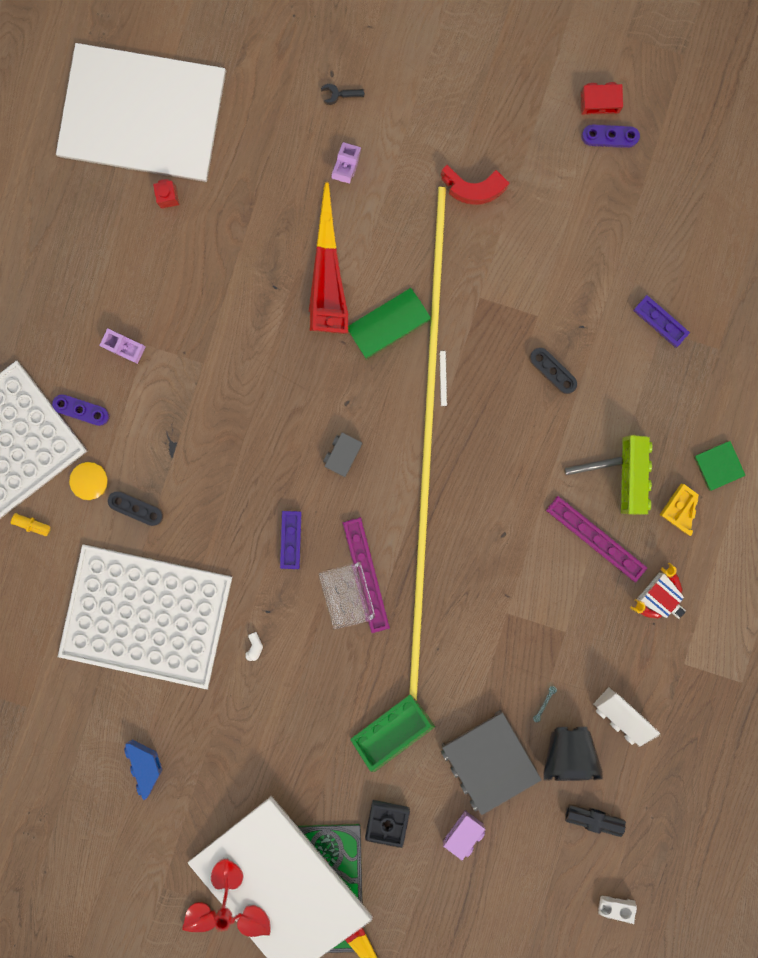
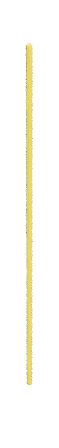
M438 187L409 693L416 701L446 187Z

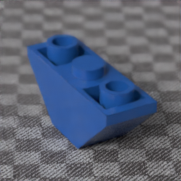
M130 740L125 744L124 751L127 759L130 758L131 774L133 777H136L138 783L136 784L137 793L145 800L151 794L163 769L156 751L135 740Z

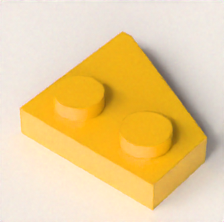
M681 483L660 513V516L685 534L691 536L693 530H691L692 520L695 519V506L697 505L699 495Z

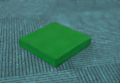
M727 441L694 456L709 491L746 476L731 441Z

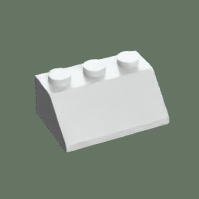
M609 687L594 703L597 707L596 712L603 719L607 716L612 721L610 725L618 732L622 730L626 734L624 738L632 745L636 743L642 746L660 734Z

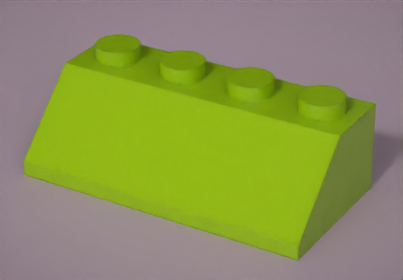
M627 436L622 438L621 514H648V510H651V499H648V493L652 487L651 480H649V472L652 470V462L649 461V453L652 452L650 437Z

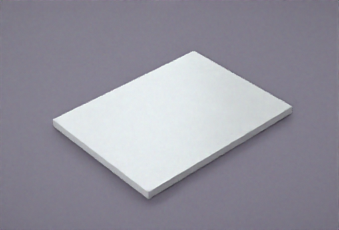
M75 43L56 156L207 182L226 69Z
M15 361L0 373L1 519L87 452V449L60 414L54 410L53 405L19 361Z
M83 544L58 657L208 689L233 576Z
M272 797L264 801L188 862V865L221 904L223 903L225 888L216 889L211 883V872L215 864L222 859H229L240 867L243 872L242 884L237 889L228 888L226 908L232 912V917L238 913L243 914L245 907L249 905L258 906L265 911L271 925L270 935L250 938L267 958H320L370 922L373 917Z

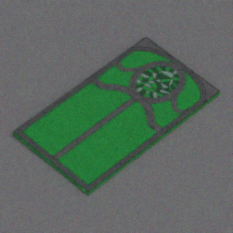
M361 824L297 826L363 905ZM343 940L327 953L355 951Z

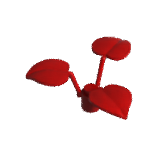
M222 859L215 864L211 872L213 887L216 889L225 888L222 908L216 914L215 910L211 911L206 903L197 902L192 904L186 912L182 930L206 932L215 927L220 931H225L229 928L230 923L234 924L235 920L238 919L237 927L243 935L257 937L269 936L271 925L265 911L254 905L246 906L243 914L238 913L232 917V912L226 908L228 888L237 889L242 884L243 872L238 865L229 859Z

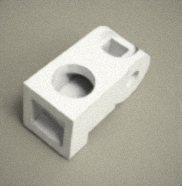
M601 896L598 914L634 924L637 909L636 902L630 899L622 900Z

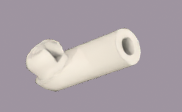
M257 632L248 635L252 644L250 650L246 652V659L248 661H256L263 649Z

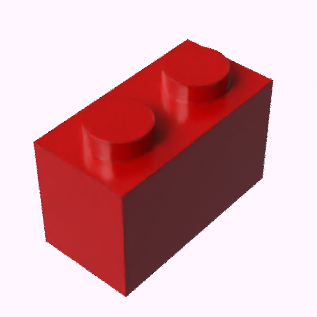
M609 82L605 85H598L597 83L584 85L581 91L582 115L617 114L621 112L623 108L622 84Z

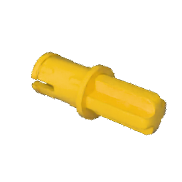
M15 513L11 519L12 525L24 528L27 532L32 531L43 536H47L50 532L51 527L49 525L35 521V518L30 519Z

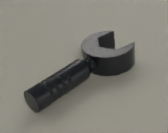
M325 84L321 88V92L329 90L332 93L331 99L323 100L327 105L335 104L339 96L343 98L364 97V89L338 91V88L333 84Z

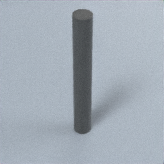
M621 457L564 469L566 475L620 465L623 462Z

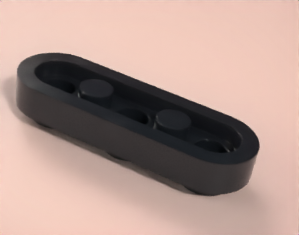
M536 348L531 352V364L561 393L570 394L576 390V378L546 349ZM541 355L542 361H537L536 356ZM550 368H554L556 370L555 375H552L550 373ZM564 381L569 382V388L564 387Z
M116 491L108 497V505L111 509L142 523L156 526L163 520L161 509L126 493ZM118 497L122 499V503L120 505L116 503V499ZM135 505L139 506L138 512L133 510ZM152 513L157 514V518L155 520L151 518Z

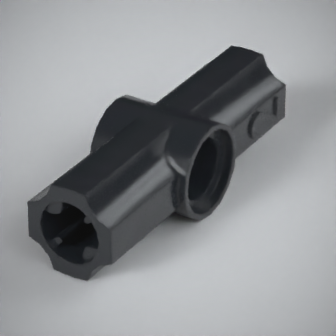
M569 804L566 809V822L583 826L591 832H604L618 837H622L625 832L626 821L624 819L606 815L605 812L594 808L588 810Z

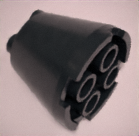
M556 727L554 732H551L543 772L545 781L553 780V777L555 781L603 780V771L588 727H576L573 731H568V727Z

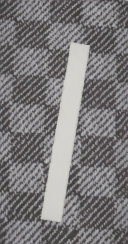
M440 351L441 406H447L446 351Z

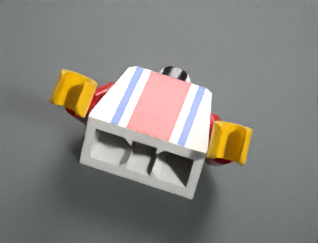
M669 562L667 570L662 567L661 571L663 573H658L641 595L635 599L637 602L636 607L631 606L630 609L649 618L659 619L662 616L667 618L671 613L678 619L681 618L686 610L679 605L684 597L681 594L682 586L676 574V567Z

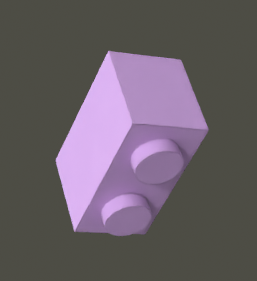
M465 810L443 839V847L461 860L465 856L469 857L474 849L473 845L476 841L479 842L485 835L484 824Z

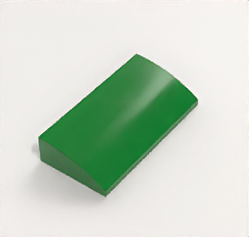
M409 288L350 324L348 332L365 360L429 322L431 317L414 291Z
M410 694L350 740L370 772H376L436 726L416 699Z

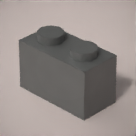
M341 433L340 436L336 435L332 443L335 447L332 453L328 452L323 462L326 464L324 467L346 478L363 443L344 433Z

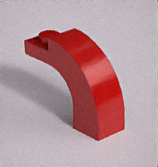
M448 165L441 171L442 181L447 186H452L449 194L456 200L466 204L479 205L491 202L498 198L510 184L497 170L480 183L464 181Z

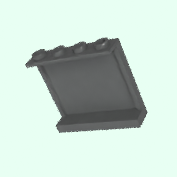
M501 710L495 712V716L451 742L447 744L442 743L443 750L441 753L446 761L450 760L453 765L450 768L455 778L459 777L462 783L460 786L465 795L469 793L472 798L470 804L474 811L479 810L481 815L541 781L540 776Z

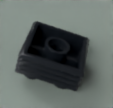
M373 800L365 840L403 848L410 808ZM386 820H390L391 823L388 827H385L383 823Z

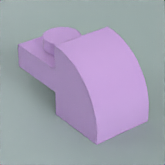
M342 143L332 172V179L350 184L356 171L361 147Z
M108 328L99 345L137 364L146 347Z

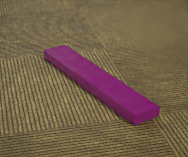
M559 496L545 510L633 582L636 583L646 571L647 567Z
M360 517L345 521L343 526L371 633L390 629L362 519Z

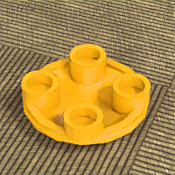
M85 462L73 469L69 484L77 497L92 500L105 493L108 479L102 466L96 463Z

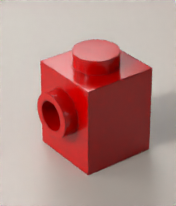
M162 179L158 183L153 184L156 202L161 209L179 205L177 189L172 180Z

